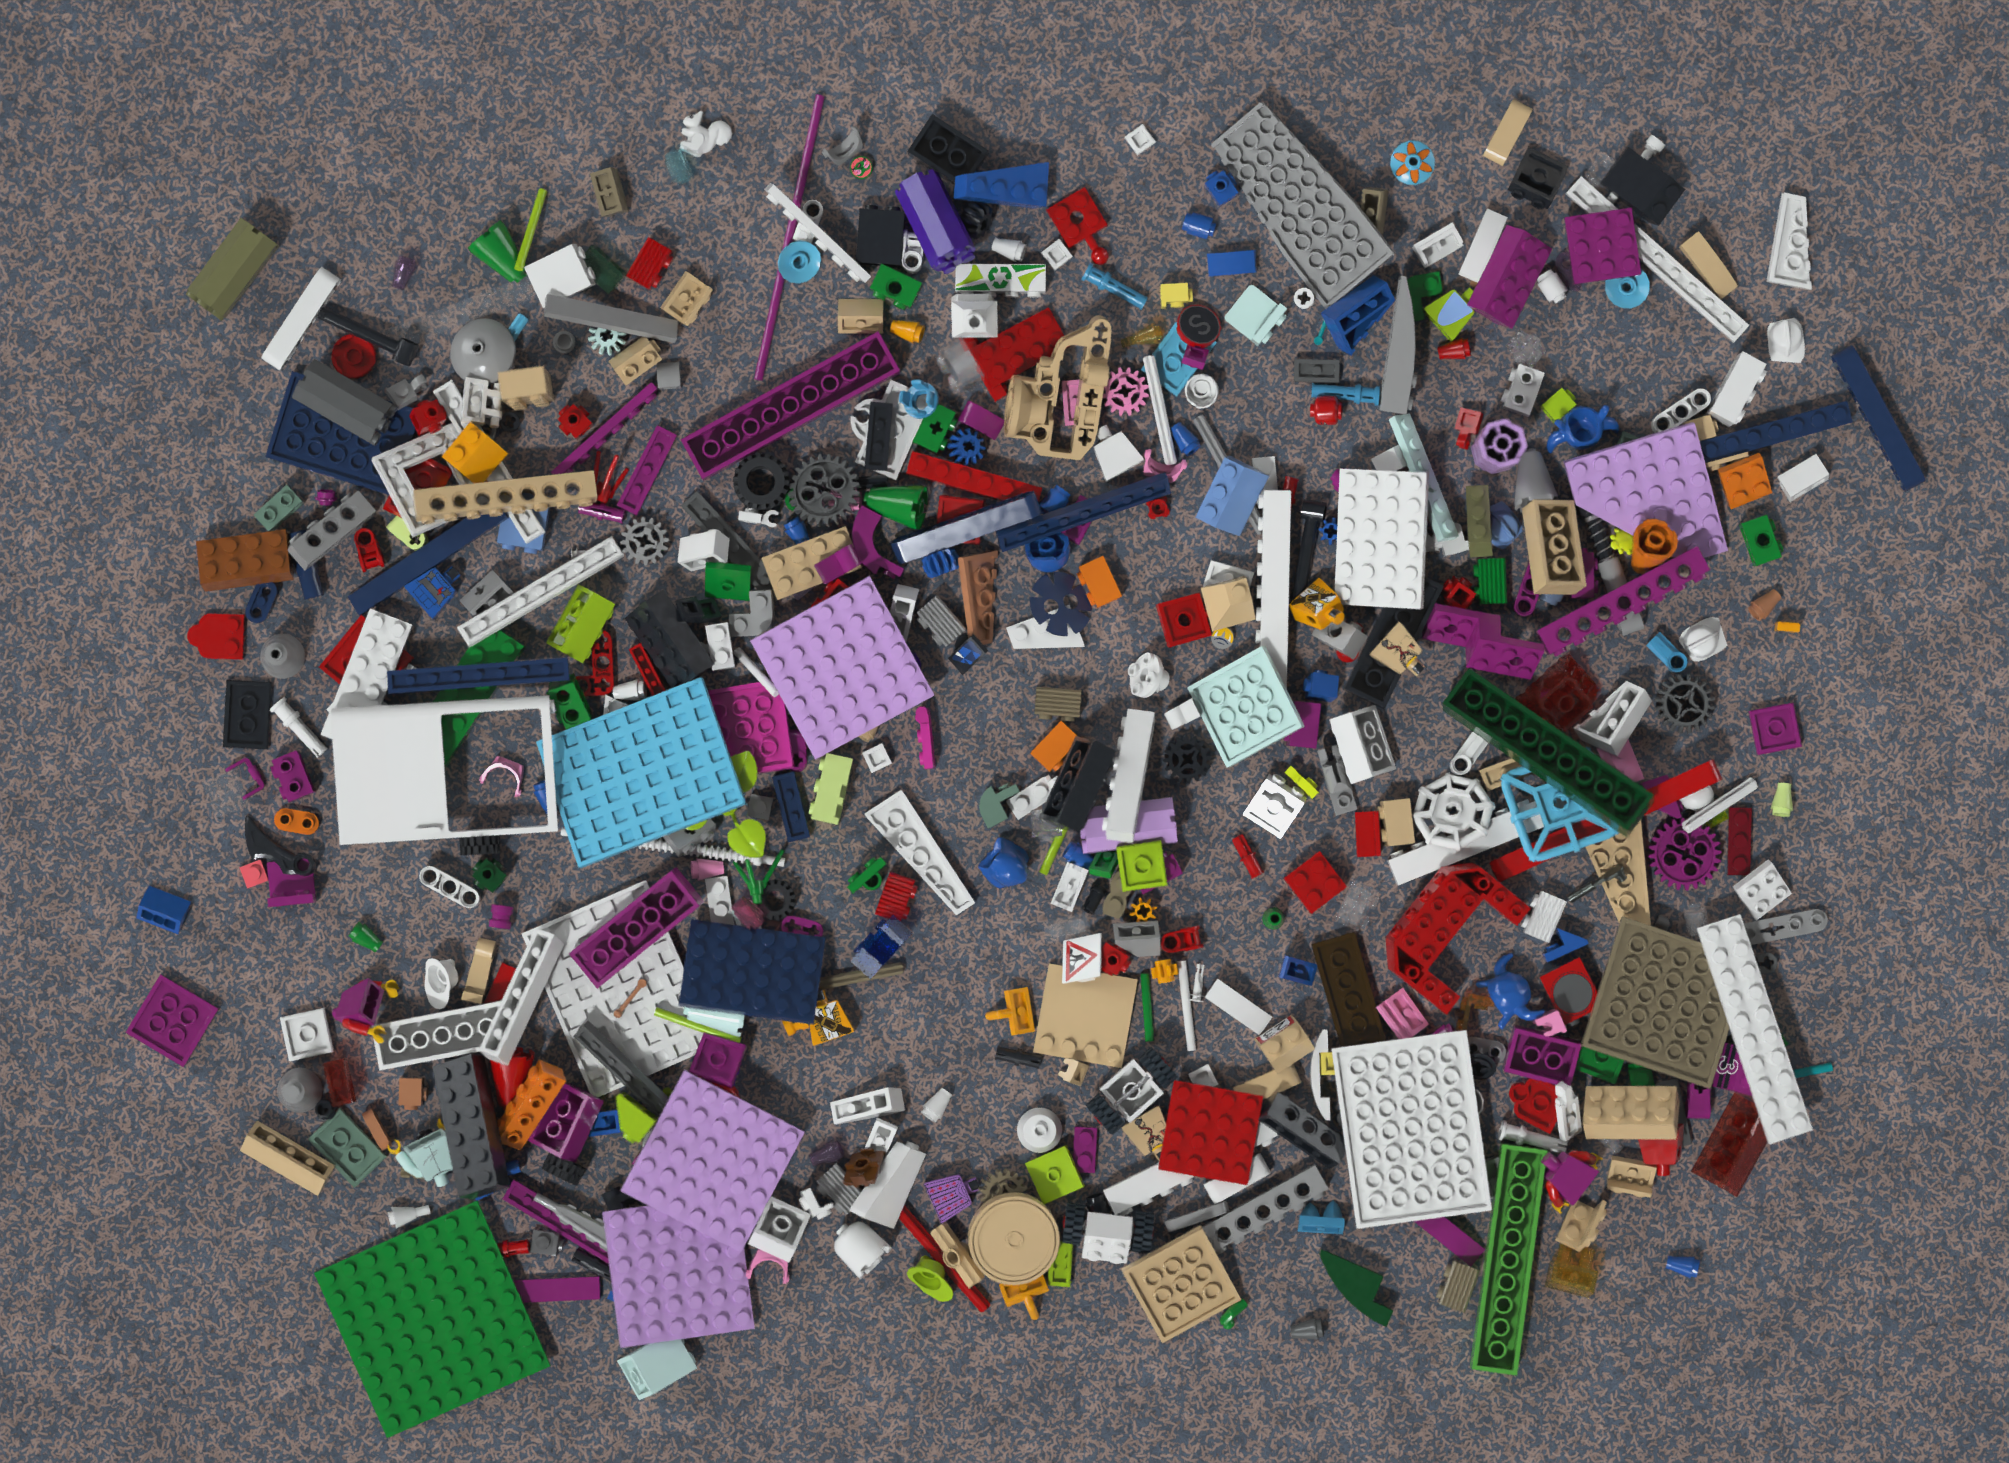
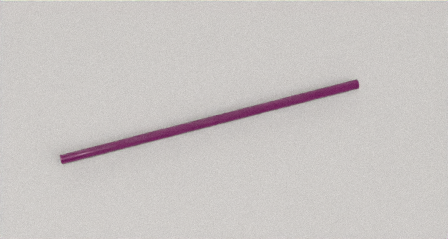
M816 95L793 197V203L799 209L801 208L825 98L822 95ZM796 219L793 221L788 220L782 251L794 240L793 236L797 226ZM779 269L776 275L754 376L755 380L763 381L785 281Z

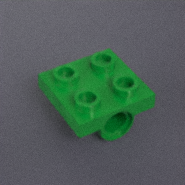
M873 857L864 865L867 869L862 874L856 872L847 881L850 884L847 888L851 893L854 894L862 886L871 891L878 889L882 884V877L879 871L887 864L882 857L878 859ZM875 874L878 877V884L874 887H869L866 882Z

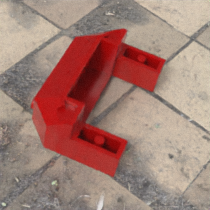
M1474 863L1442 866L1385 937L1388 969L1446 1015L1460 999V996L1429 972L1428 968L1482 900L1516 926L1531 909L1489 873Z

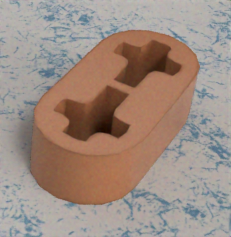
M371 1108L363 1112V1119L382 1151L387 1149V1145L391 1147L393 1144L374 1109Z

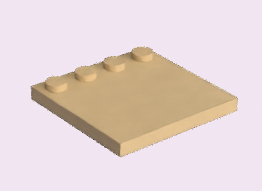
M1049 963L1033 1052L1122 1068L1138 979L1117 975L1110 976L1106 973H1101L1100 977H1095V980L1075 981L1063 984V966Z
M1201 1225L1121 1269L1162 1343L1241 1300Z

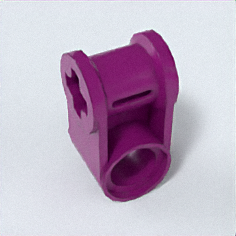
M789 729L793 760L794 756H799V759L803 760V762L799 763L798 767L794 765V768L790 770L801 772L807 766V744L799 729Z
M1687 1082L1686 1118L1710 1119V1089L1703 1087L1698 1092L1694 1088L1696 1084Z

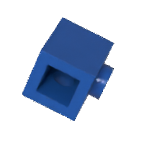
M1224 170L1220 173L1215 171L1206 177L1207 182H1205L1204 186L1219 208L1238 196L1239 192L1235 188L1237 183L1230 173L1226 175Z
M1315 670L1304 679L1303 691H1305V699L1330 703L1334 701L1338 696L1339 676L1330 675L1324 670Z

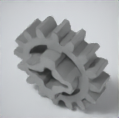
M642 517L640 523L633 519L634 525L631 527L627 524L628 532L621 533V535L626 537L625 540L620 541L621 545H626L622 552L630 553L627 558L628 560L636 558V565L643 561L644 565L648 566L649 560L656 564L657 556L662 559L664 558L661 553L662 550L668 551L664 543L669 542V538H664L663 536L667 533V530H660L662 526L660 522L654 525V518L646 522L645 517ZM644 527L642 532L638 534L633 533L636 529ZM653 530H656L660 542L654 540L652 536ZM646 535L648 540L655 545L646 544L642 547V543L635 538H644ZM630 541L635 542L637 546L636 554L631 549ZM651 549L657 550L652 555L645 556L647 551Z

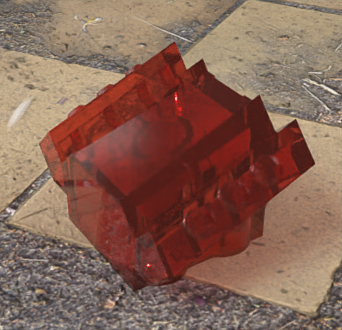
M1568 654L1560 657L1556 665L1549 667L1541 677L1526 688L1524 693L1517 695L1515 700L1565 733L1594 707L1592 703L1598 699L1601 689L1573 657Z

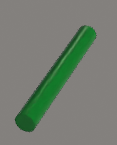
M1149 973L1140 974L1145 1042L1154 1041Z

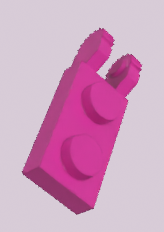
M921 706L916 708L915 720L920 723L921 728L917 729L918 743H922L923 752H919L920 765H924L926 770L935 769L930 710Z

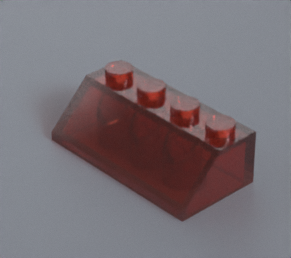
M1736 1093L1733 1094L1691 1170L1692 1173L1736 1197L1739 1195L1768 1142L1755 1103Z

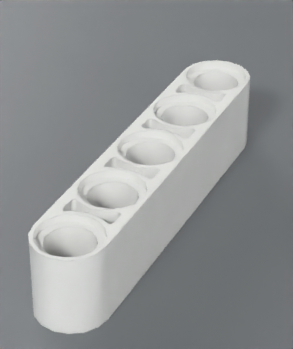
M323 267L317 271L262 355L264 361L279 371L284 369V363L286 360H290L298 348L296 345L298 342H302L309 331V325L315 322L323 304L326 305L333 295L334 287L338 286L341 282L340 278Z

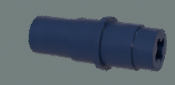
M302 530L288 534L289 540H291L298 533L303 535L308 530ZM308 539L309 544L313 546L312 540ZM293 558L291 562L295 565L304 600L323 596L324 593L317 562L305 571Z

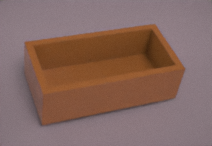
M286 529L196 541L199 578L203 590L207 592L294 580L293 563L291 562L292 555L287 551L290 546V540Z

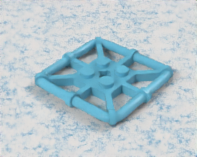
M1524 766L1506 772V774H1502L1500 778L1502 791L1511 813V823L1515 824L1524 852L1532 862L1544 861L1571 851L1575 853L1580 851V848L1610 839L1615 834H1619L1618 831L1589 813L1547 783L1533 787L1516 779V777L1531 773ZM1510 785L1532 794L1537 807L1520 813ZM1560 798L1561 801H1566L1567 804L1562 809L1555 807L1556 799ZM1540 815L1544 829L1533 849L1523 820ZM1588 820L1607 830L1577 840L1571 824ZM1565 826L1570 843L1540 852L1549 832Z

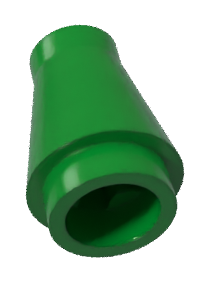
M1271 907L1263 913L1262 920L1267 928L1276 930L1284 924L1285 916L1279 908ZM1273 914H1276L1278 916V921L1276 923H1273L1270 920V917Z
M358 922L348 935L352 942L373 952H376L383 943L365 923L361 924Z

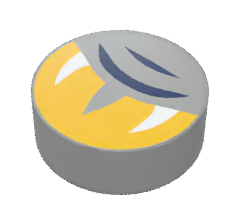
M1226 627L1212 632L1211 642L1216 648L1226 649L1233 643L1234 635L1229 628Z

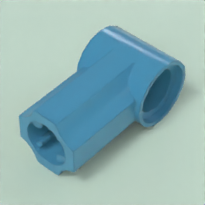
M1661 632L1646 645L1670 672L1680 673L1687 666L1686 656ZM1671 658H1681L1683 661L1682 667L1678 669L1673 668L1670 663Z

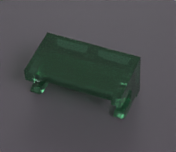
M596 244L591 245L587 249L584 261L587 267L592 268L596 277L594 281L605 292L610 294L622 283L627 273Z

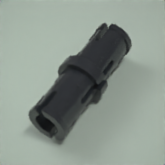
M997 1046L995 1060L1015 1063L1014 1066H1019L1020 1064L1039 1069L1042 1055L1023 1052L1020 1048L1014 1050Z
M577 1248L571 1261L585 1267L591 1274L594 1272L611 1282L609 1265L601 1261L600 1258L593 1257Z

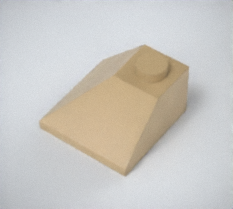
M1245 576L1201 587L1212 631L1256 620L1252 597Z

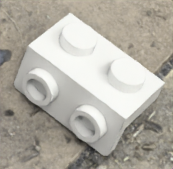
M810 1188L800 1193L799 1203L803 1211L808 1210L811 1218L817 1217L820 1220L831 1214L830 1209L834 1207L833 1203L820 1208Z

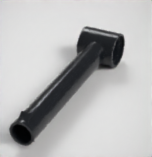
M324 306L319 311L318 319L393 353L392 359L394 361L411 366L419 347L417 343L402 337L397 341Z
M1309 499L1303 500L1301 519H1305L1290 603L1307 587L1318 522H1323L1325 518L1326 502Z

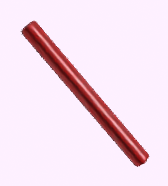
M904 1205L899 1220L932 1258L943 1265L946 1274L981 1313L986 1311L991 1305L990 1302L975 1285L968 1288L955 1268H950L945 1264L943 1251Z

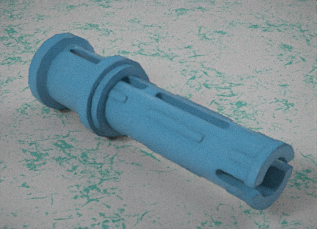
M1090 262L1081 278L1082 281L1087 280L1098 286L1100 291L1105 289L1138 307L1140 310L1143 308L1148 299L1147 296L1113 279L1110 272L1107 271L1105 273L1094 267V264Z
M1312 383L1311 398L1336 396L1341 400H1353L1356 404L1363 402L1374 403L1375 406H1378L1380 386L1373 388L1362 387L1361 384H1358L1355 387Z

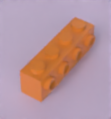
M538 1060L535 1067L533 1066L530 1069L524 1084L518 1087L513 1101L507 1104L505 1113L501 1119L497 1120L502 1144L520 1151L522 1150L566 1082L562 1068Z

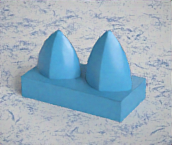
M1332 1200L1327 1205L1323 1217H1320L1317 1208L1312 1203H1309L1304 1207L1299 1216L1298 1232L1343 1234L1345 1218L1342 1217L1340 1207L1335 1200Z

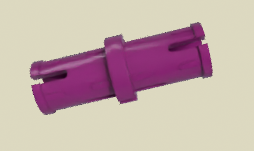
M593 503L591 506H579L578 509L579 514L597 517V520L600 521L606 519L621 524L624 521L626 512L624 509L606 506V503ZM593 509H595V510H600V511H604V512H608V513H611V514H607V513H603V512H599V511H594Z

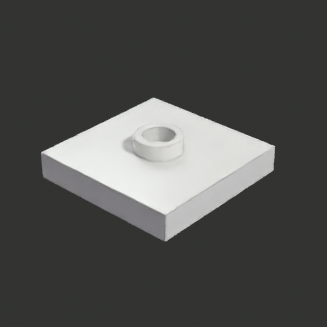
M325 1008L280 1017L289 1062L334 1052Z

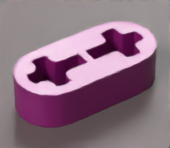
M787 916L781 923L783 932H788V927L785 926V923L793 919L796 925L801 926V930L793 929L789 933L810 935L809 932L803 931L804 927L812 928V925H816V929L820 933L815 936L822 937L823 927L816 921L796 916Z

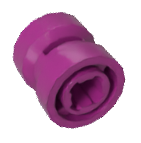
M491 904L492 918L489 920V927L511 929L510 916L513 914L514 907Z

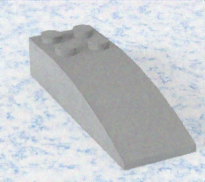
M1399 275L1378 410L1407 415V410H1412L1413 397L1410 396L1411 388H1415L1417 375L1413 374L1415 325L1406 276Z

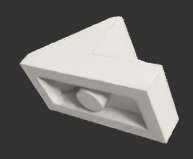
M877 1118L864 1149L873 1148L874 1151H885L884 1160L898 1126Z

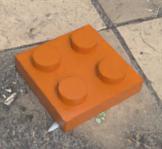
M1760 453L1717 469L1727 504L1731 510L1772 493L1764 461Z

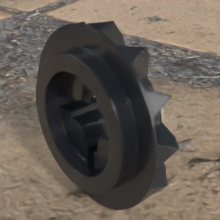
M1479 1050L1476 1053L1469 1051L1473 1079L1482 1080L1493 1076L1497 1067L1495 1058L1489 1057L1488 1052L1482 1054ZM1476 1062H1481L1480 1068H1478Z

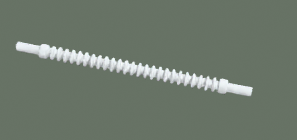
M565 827L561 829V836H568ZM662 838L639 846V849L645 847V850L651 848L652 851L658 849V852L664 850L666 853L669 850L672 854L674 853L666 841H662ZM698 844L696 849L690 853V856L696 854V857H699V855H702L703 858L709 856V859H712V857H715L716 860L722 858V861L728 859L729 862L733 859L735 863L738 860L744 863L746 859H749L756 866H761V864L772 865L776 858L767 855L760 858H750L738 854L732 848L730 850H726V847L720 849L719 846L713 848V845L708 848L706 844L704 847ZM781 858L777 866L784 867L785 858Z

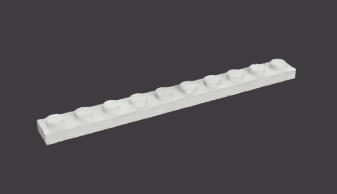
M1582 176L1566 193L1587 214L1618 210ZM1634 223L1639 260L1734 343L1748 328L1749 324Z

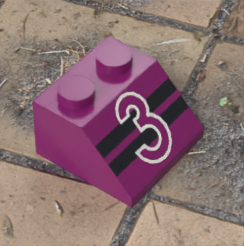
M1725 1043L1711 1086L1752 1097L1736 1046Z

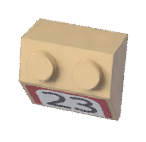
M1292 1014L1254 1039L1277 1074L1315 1050L1310 1039Z

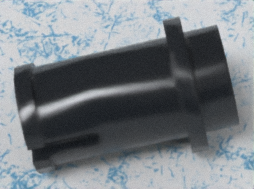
M1099 885L1091 887L1090 894L1081 907L1082 910L1094 915L1101 900L1106 897V890Z

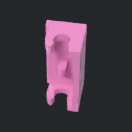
M1552 1009L1545 1012L1540 1018L1531 1020L1537 1026L1543 1025L1545 1030L1541 1031L1545 1032L1544 1036L1567 1032L1558 1010Z

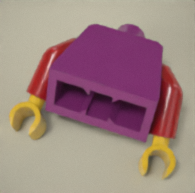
M369 978L361 980L342 993L338 1007L332 1010L334 1019L340 1021L344 1028L364 1036L372 1035L377 1043H383L384 1040L379 1034L387 1035L385 1029L380 1025L371 1028V1026L375 1024L384 991L387 992L390 998H395L398 996V984L395 980H389L385 984H382V981H372Z
M1572 1150L1568 1154L1563 1151L1558 1157L1548 1152L1542 1158L1541 1163L1549 1168L1544 1174V1178L1547 1180L1545 1186L1552 1202V1207L1558 1213H1562L1561 1208L1564 1205L1569 1207V1204L1574 1206L1599 1173L1596 1162L1603 1160L1602 1157L1593 1152Z

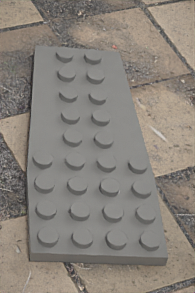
M1264 102L1256 105L1211 144L1222 158L1221 161L1224 166H1227L1234 176L1237 185H1240L1244 191L1248 202L1257 211V216L1261 222L1265 223L1269 229V234L1284 257L1325 309L1344 297L1396 254L1356 201Z

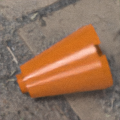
M1647 519L1635 529L1631 555V567L1635 572L1645 574L1670 558L1676 551L1678 545L1677 534L1668 527L1669 524L1658 519Z

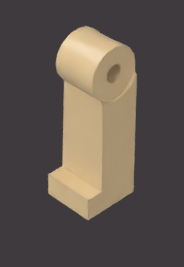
M479 937L461 1000L483 1004L494 959L496 941Z

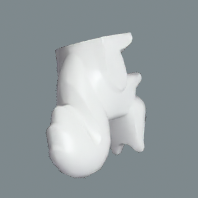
M702 111L687 116L683 120L687 128H682L681 134L687 136L688 139L687 141H681L680 150L695 157H700L702 154L711 151L716 144L722 146L724 143H728L732 137L731 127L723 121L713 122L708 129L700 125L703 117Z

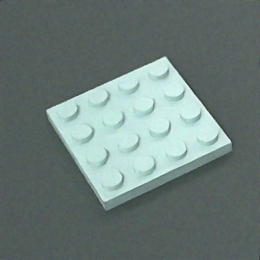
M1265 646L1259 647L1187 687L1226 768L1239 763L1305 727Z

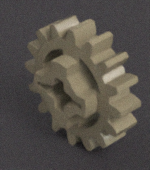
M997 1168L995 1169V1175L989 1172L987 1173L989 1179L981 1180L985 1185L984 1187H978V1190L983 1193L978 1196V1199L983 1202L981 1204L983 1205L986 1201L997 1195L1010 1192L1022 1193L1027 1190V1187L1022 1184L1024 1182L1023 1178L1018 1177L1015 1171L1010 1173V1170L1004 1168L1002 1173ZM1005 1179L1011 1180L1014 1184H1007Z

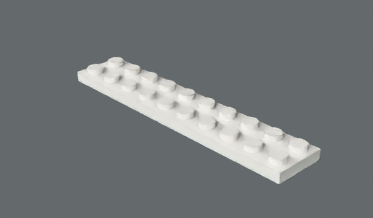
M1741 914L1696 928L1768 1144L1812 1131L1813 1129Z

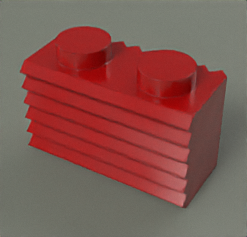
M648 237L626 277L651 291L652 287L657 288L663 278L660 276L664 268L668 269L674 259L671 256L672 250Z
M889 872L875 914L901 923L902 919L906 920L911 908L907 906L909 898L914 899L918 886L914 885L916 880Z

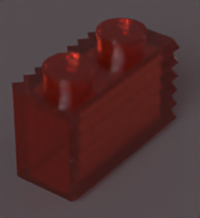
M347 1058L323 1063L322 1066L325 1067L323 1070L326 1071L324 1075L327 1076L325 1079L328 1080L327 1088L330 1089L328 1091L330 1093L329 1097L332 1098L330 1101L333 1102L331 1106L336 1107L357 1102Z

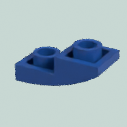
M1255 250L1207 254L1209 276L1257 272Z

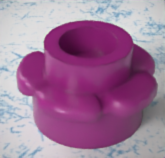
M320 489L317 490L315 500H318L320 505L329 506L333 505L337 497H335L334 490Z

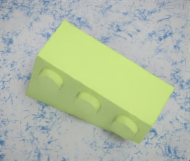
M829 753L826 754V757H821L818 770H822L821 778L816 779L814 792H817L815 801H811L809 814H812L811 819L839 825L853 763L852 758Z

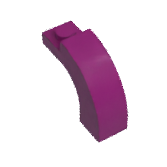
M861 506L854 520L852 540L854 549L862 564L875 575H877L880 568H883L884 571L882 573L892 579H895L896 576L901 578L904 569L880 556L874 548L873 535L882 516Z

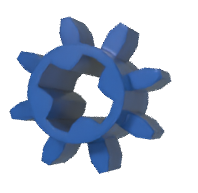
M1333 517L1332 523L1328 520H1323L1325 526L1318 529L1323 532L1321 540L1328 539L1329 545H1333L1334 540L1337 541V534L1332 536L1331 533H1328V530L1333 527L1337 530L1338 523L1335 517Z

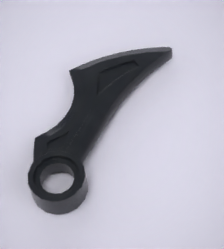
M249 816L245 817V838L252 860L259 858L271 859L279 865L283 874L304 877L311 875L315 871L316 861L311 855L306 853L296 855L268 838ZM302 859H308L309 868L305 871H301L298 867V863Z

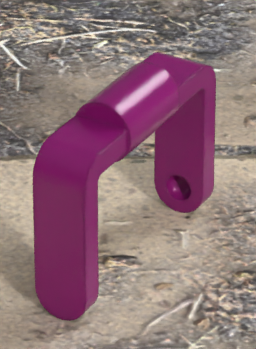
M243 758L226 768L225 771L229 772L245 762L253 780L259 785L258 788L242 797L243 800H246L264 788V783L261 780L262 775L257 767L252 765L248 758Z

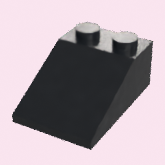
M1629 147L1625 148L1600 182L1645 221L1658 226L1685 191L1673 178Z

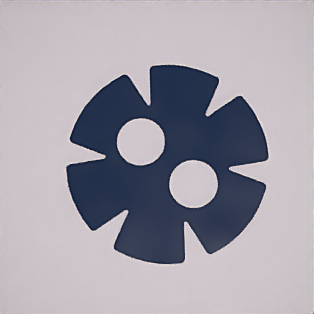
M1054 572L1055 585L1047 574L1039 578L1032 590L1042 596V598L1030 597V608L1037 623L1041 625L1050 619L1046 631L1057 636H1068L1067 623L1075 634L1080 632L1090 619L1079 610L1092 611V606L1082 585L1080 584L1072 590L1076 578L1063 572ZM1073 594L1078 600L1076 608L1068 609L1064 605L1063 599L1065 595ZM1053 599L1057 602V613L1048 614L1045 611L1044 603L1046 600Z

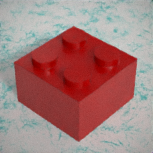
M1320 851L1316 852L1283 878L1309 914L1314 913L1347 887Z

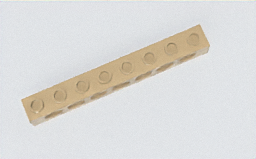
M594 470L413 490L416 522L421 521L422 524H431L438 519L450 522L457 520L458 517L466 516L467 519H476L484 514L496 517L503 515V512L511 511L512 514H521L529 509L541 512L548 510V507L556 506L557 509H566L570 505L579 504L580 507L591 506L597 500ZM575 487L579 493L570 495L567 492V488ZM552 489L556 492V496L552 498L547 497L544 491ZM531 492L534 498L526 500L522 497V493ZM507 494L511 497V501L507 503L502 502L499 496ZM486 497L489 503L481 505L477 502V498ZM462 499L466 502V506L462 508L457 507L454 501ZM438 501L444 505V508L435 510L431 504Z

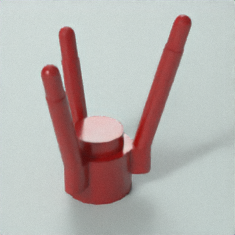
M597 451L594 464L597 500L607 503L609 498H613L615 491L629 472V469L625 468L611 488V485L608 483L619 458V455L616 454L604 482L599 481L597 484L601 452Z

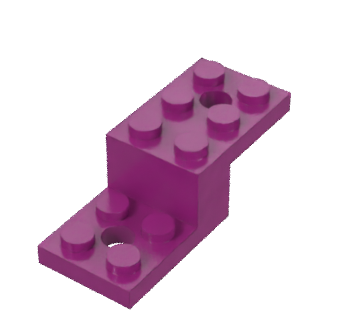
M1436 603L1422 631V639L1465 647L1466 668L1530 680L1545 652L1544 644L1501 636V617L1499 615Z

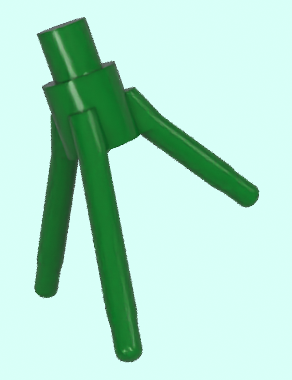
M780 850L763 881L755 880L749 859L745 860L749 878L738 862L735 863L733 861L734 866L748 886L754 905L762 904L761 895L764 894L763 889L766 888L768 880L784 854V850Z

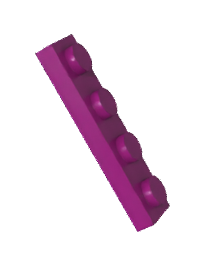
M658 425L656 426L617 503L618 507L636 516L638 515L677 438L676 434Z

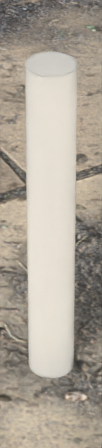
M740 647L736 648L733 652L734 655L773 697L778 696V690L771 680Z

